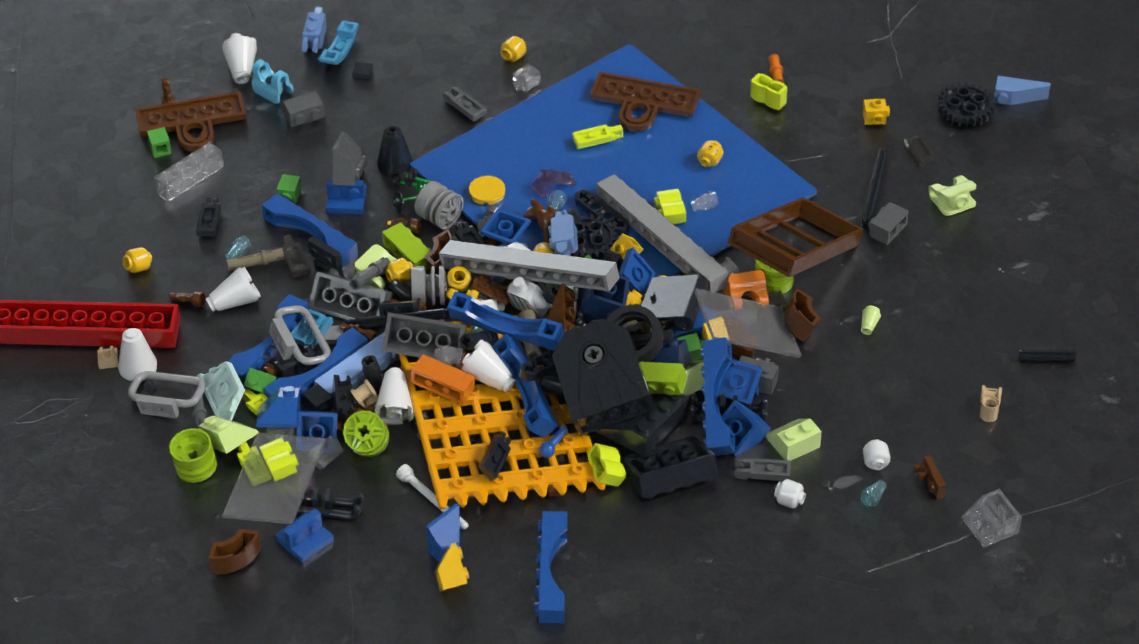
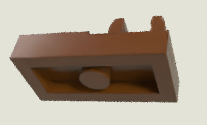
M931 455L925 456L923 464L914 466V472H922L918 474V480L923 481L927 478L929 491L933 492L936 500L942 499L945 496L946 484Z

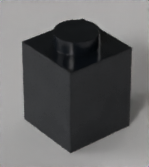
M319 384L302 393L303 405L308 411L329 412L332 410V397Z

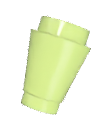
M870 305L866 306L862 311L861 332L863 334H872L881 317L879 308Z

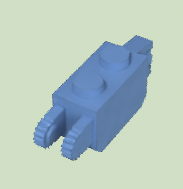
M316 7L314 12H308L302 34V52H307L308 48H312L313 53H317L318 49H322L326 34V16L322 12L323 7Z
M566 210L555 212V217L551 218V226H548L550 237H552L549 238L550 248L554 249L555 254L571 256V253H575L578 250L577 228L574 224V218L572 215L567 214Z

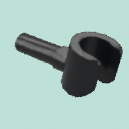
M147 380L144 383L145 390L141 394L155 395L157 388L154 381Z

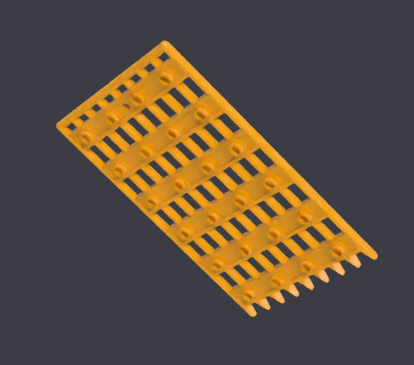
M547 313L541 319H547ZM451 322L467 325L466 334L485 331V329L463 322ZM497 333L499 339L504 336L502 334ZM463 349L460 364L445 361L440 362L460 370V368L463 365L462 360L466 356L465 351ZM399 354L440 509L446 508L448 499H455L461 507H465L468 497L473 496L484 505L490 494H495L504 503L507 500L508 492H515L520 499L524 500L527 497V491L532 489L544 498L550 484H553L561 495L566 493L567 485L573 484L581 493L585 492L587 483L594 482L600 490L605 489V484L596 481L593 467L590 463H578L575 453L586 452L588 456V451L593 446L589 433L580 437L579 433L567 432L555 446L554 455L548 458L550 466L539 468L536 458L542 457L539 453V447L542 443L549 442L554 435H548L545 438L529 437L527 424L523 418L524 409H521L519 403L522 396L515 383L507 392L499 391L486 384H476L472 394L461 405L429 390L416 391L415 384L411 383V369L416 362L409 363L407 355ZM544 392L545 397L549 396L552 405L550 408L559 429L561 426L567 428L566 424L573 423L567 404L560 405L556 394ZM511 401L513 410L502 411L499 402ZM491 403L494 412L482 413L480 404ZM472 405L474 414L463 415L461 406ZM453 407L455 416L443 418L441 408ZM433 409L436 419L424 420L422 411ZM519 430L522 439L511 440L509 444L511 450L505 460L509 462L511 471L500 472L497 479L492 481L485 474L480 475L477 465L480 464L491 442L488 433L504 431L506 437H509L508 431ZM480 434L483 444L471 445L469 435ZM460 435L463 446L451 447L449 437H458ZM441 438L443 448L432 449L429 440ZM567 454L570 464L558 465L556 456ZM528 459L531 469L519 470L516 460ZM469 466L472 476L460 477L457 467ZM449 468L452 478L440 479L437 469Z

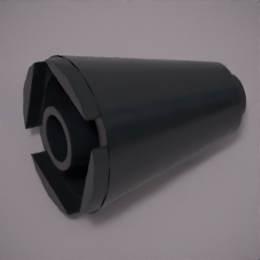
M389 126L383 132L377 158V167L381 173L387 176H392V174H398L399 176V173L403 175L410 170L413 159L401 129L397 126Z

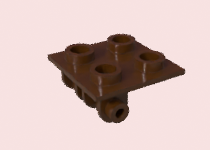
M475 274L474 281L470 284L472 290H476L480 295L483 293L482 296L487 295L489 298L491 297L507 305L509 295L507 294L508 287L501 282L496 283L485 274Z

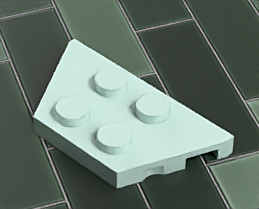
M226 361L219 364L218 367L210 368L206 374H198L197 377L205 382L204 393L215 416L232 421L245 389L232 363Z

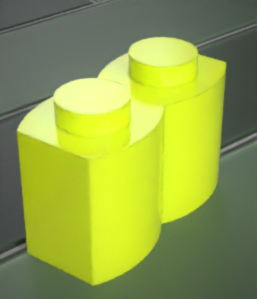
M757 74L751 80L750 97L757 102L765 103L772 109L780 110L787 101V86L782 82L772 80L767 75Z
M679 189L656 192L654 206L656 209H659L658 212L672 224L685 223L686 210Z
M282 437L259 446L275 482L298 472L296 466L299 463L295 454L290 455L292 449L288 441L284 442Z
M595 443L588 451V460L593 467L596 481L618 487L626 478V471L620 463L618 450L615 447Z

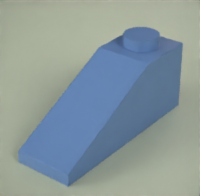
M998 76L994 102L1014 105L1048 99L1051 83Z

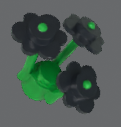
M411 167L405 173V181H401V173H399V177H395L393 180L394 187L397 188L393 197V204L400 212L403 211L404 202L414 201L418 197L403 198L402 193L399 192L400 185L408 186L409 188L416 187L417 193H420L422 188L431 182V180L416 177L418 170L414 167Z

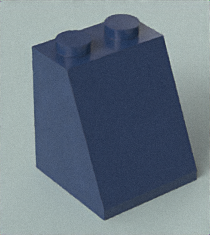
M619 275L618 281L610 291L581 288L579 299H577V312L583 313V321L589 324L593 320H606L608 313H613L616 309L626 306L630 278Z

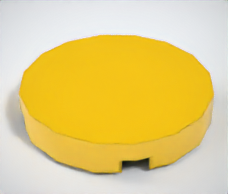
M481 176L471 182L469 186L470 198L480 205H483V203L494 205L504 198L505 184L497 177Z

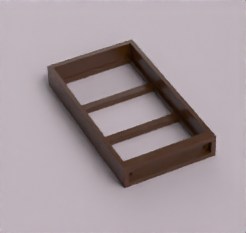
M802 197L733 226L727 243L787 277H791L858 246L864 229ZM801 217L838 238L825 244L786 222ZM779 226L815 245L817 248L803 253L765 231Z

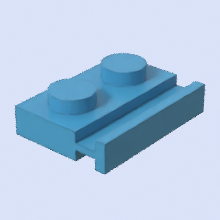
M309 309L308 311L311 313L320 332L324 335L334 323L332 317L328 318L322 313ZM303 317L293 329L291 335L297 344L307 345L310 349H313L318 342Z

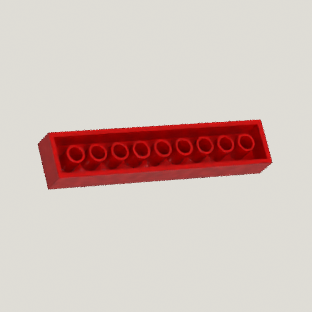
M0 300V344L121 347L124 331L136 328L142 332L149 347L175 348L181 321L178 304Z

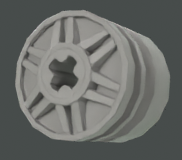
M432 181L425 185L418 194L415 202V213L423 219L431 221L432 224L437 225L439 228L447 229L459 218L463 209V198L458 193L448 190L437 181Z
M439 265V274H435V266L431 267L430 274H426L424 266H412V301L415 298H420L421 300L418 302V305H425L427 297H431L432 305H436V297H440V305H445L448 286L444 265Z

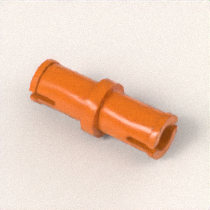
M773 54L768 58L770 64L769 73L772 76V80L784 84L780 58L778 55Z

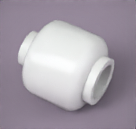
M876 439L869 441L864 446V462L870 469L881 470L890 463L889 447L885 442Z
M785 479L777 484L774 497H776L779 504L794 509L799 504H803L806 493L803 492L802 484Z

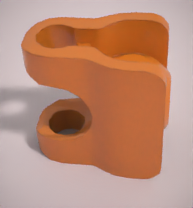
M763 271L736 273L728 277V286L723 288V293L728 310H732V314L738 313L741 310V297L743 295L751 297L755 307L759 310L768 307L769 299Z

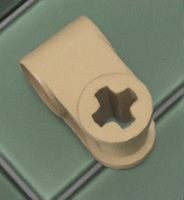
M367 379L357 389L350 390L358 403L365 409L369 405L376 406L378 394Z
M982 385L980 397V418L982 420L993 422L997 419L1002 387L994 389L986 388L985 385Z

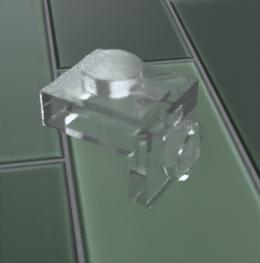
M330 435L311 451L308 457L322 470L344 449L339 441Z

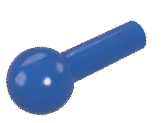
M561 426L549 442H544L540 445L539 453L542 457L550 458L554 455L555 446L568 432L565 426Z

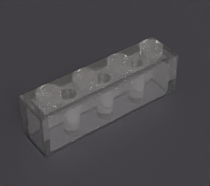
M209 142L154 177L156 193L168 202L224 167L222 150Z

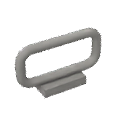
M295 305L280 308L275 312L269 334L283 360L291 359L293 354L298 362L304 365H315L323 363L330 356L331 350L311 313L306 308ZM293 313L303 315L322 349L323 355L315 357L303 356L282 316Z
M144 371L133 379L128 389V396L131 400L137 402L141 414L177 418L180 413L178 407L189 408L197 404L205 391L206 385L198 377ZM145 379L198 386L193 397L188 400L136 394L139 384Z

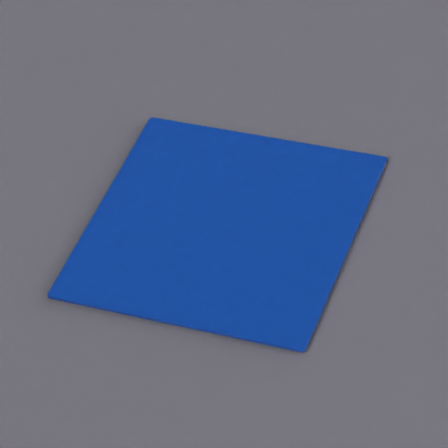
M630 44L411 162V167L418 170L417 173L423 179L431 180V182L437 181L448 190L461 195L464 202L462 213L477 226L479 220L482 221L484 219L485 211L489 205L488 203L480 205L474 202L469 195V186L474 179L481 176H493L502 180L505 184V196L494 206L522 217L526 214L528 208L532 207L531 199H535L543 205L545 210L548 206H552L556 212L566 210L567 214L572 215L574 220H576L577 215L583 218L584 214H586L587 218H590V215L575 204V193L579 190H587L597 197V183L612 175H616L620 180H623L627 186L635 190L653 208H655L654 198L656 197V192L679 189L686 210V222L673 225L678 227L687 237H690L710 257L731 246L727 242L733 226L802 197L809 199L817 193L816 188L702 99L699 100L693 118L658 112L653 126L648 130L632 132L623 128V137L620 139L577 149L572 138L573 132L607 125V127L620 125L619 112L622 105L590 99V92L599 71L685 87ZM641 108L631 111L632 117L640 118L647 111ZM706 141H717L723 148V157L715 167H705L701 165L697 158L698 150ZM594 206L591 209L598 210L600 207ZM605 216V217H603V218H605V219H612L613 217H611V216ZM531 222L517 241L518 243L527 244L528 249L533 251L536 245L544 242L542 230L536 222ZM629 225L627 235L633 237L643 248L639 255L655 271L654 277L660 275L673 276L681 271ZM585 228L587 249H590L588 228ZM496 240L498 241L499 246L504 243L499 240Z

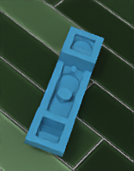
M342 20L337 28L336 38L329 49H324L319 57V61L339 64L346 57L354 42L359 23Z

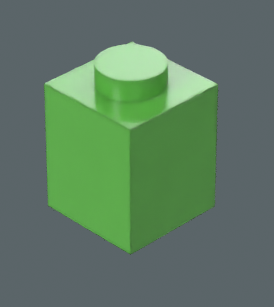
M165 127L147 131L149 146L154 158L172 154Z
M282 174L277 187V193L296 205L302 190L300 176Z
M697 333L677 338L678 341L686 339L692 361L702 359L701 348H703V339L699 340Z
M249 368L243 386L265 394L264 388L274 382L277 377Z

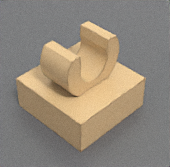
M110 346L109 349L100 347L97 350L99 369L118 367L117 348Z

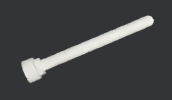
M407 464L402 465L397 470L396 477L402 482L412 484L439 508L436 495L414 476L415 474L411 467ZM447 505L445 509L440 510L444 513L450 507ZM460 517V528L465 530L468 527V523Z

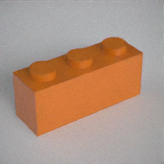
M424 354L411 369V383L461 405L466 402L474 391L475 376Z

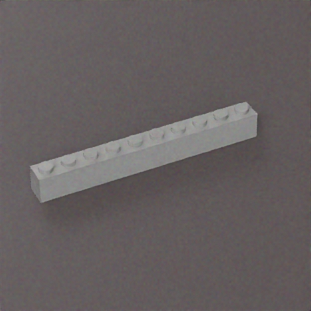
M612 175L597 183V197L624 217L635 231L686 275L705 276L709 281L707 289L709 295L728 286L729 273L727 269L704 252L690 237L683 234L678 227H675L667 218L662 216L656 208L648 204L644 198H641L623 180H620L616 175Z
M452 240L439 252L444 269L462 266L472 273L508 278L522 277L524 280L559 285L565 284L566 286L610 291L619 279L617 264L611 261Z

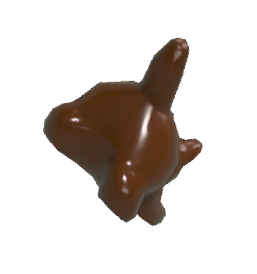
M531 199L532 207L528 208L523 217L531 219V222H536L542 230L544 242L549 243L548 226H551V218L555 217L556 210L552 206H548L545 210L541 203Z

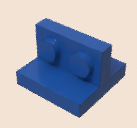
M327 179L328 198L326 213L363 214L367 186L363 180H357L355 185H333V179Z
M631 248L626 252L619 275L630 278L628 290L632 291L635 289L642 295L641 300H644L652 277L655 276V271L634 248Z
M732 359V364L721 381L718 397L724 394L726 399L732 401L733 395H738V402L751 406L754 396L758 397L760 392L758 383L763 368Z
M317 509L312 510L308 514H303L275 535V540L302 563L334 540L333 535L322 526L321 513Z

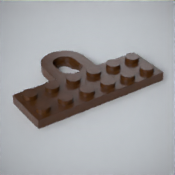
M600 71L590 92V99L622 105L619 112V123L624 129L632 132H642L651 128L658 112L693 118L701 97L700 89ZM641 108L647 112L642 114L640 118H633L631 111Z
M240 91L135 109L141 137L148 136L147 131L165 127L166 133L176 131L180 146L192 152L203 151L213 144L214 131L212 125L247 119ZM192 128L202 129L201 136L198 138L191 137L187 131Z

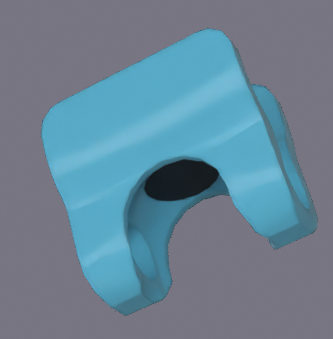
M259 59L252 66V88L256 94L277 105L280 103V94L283 90L288 93L294 91L287 73L281 70L274 73L269 64L262 59Z

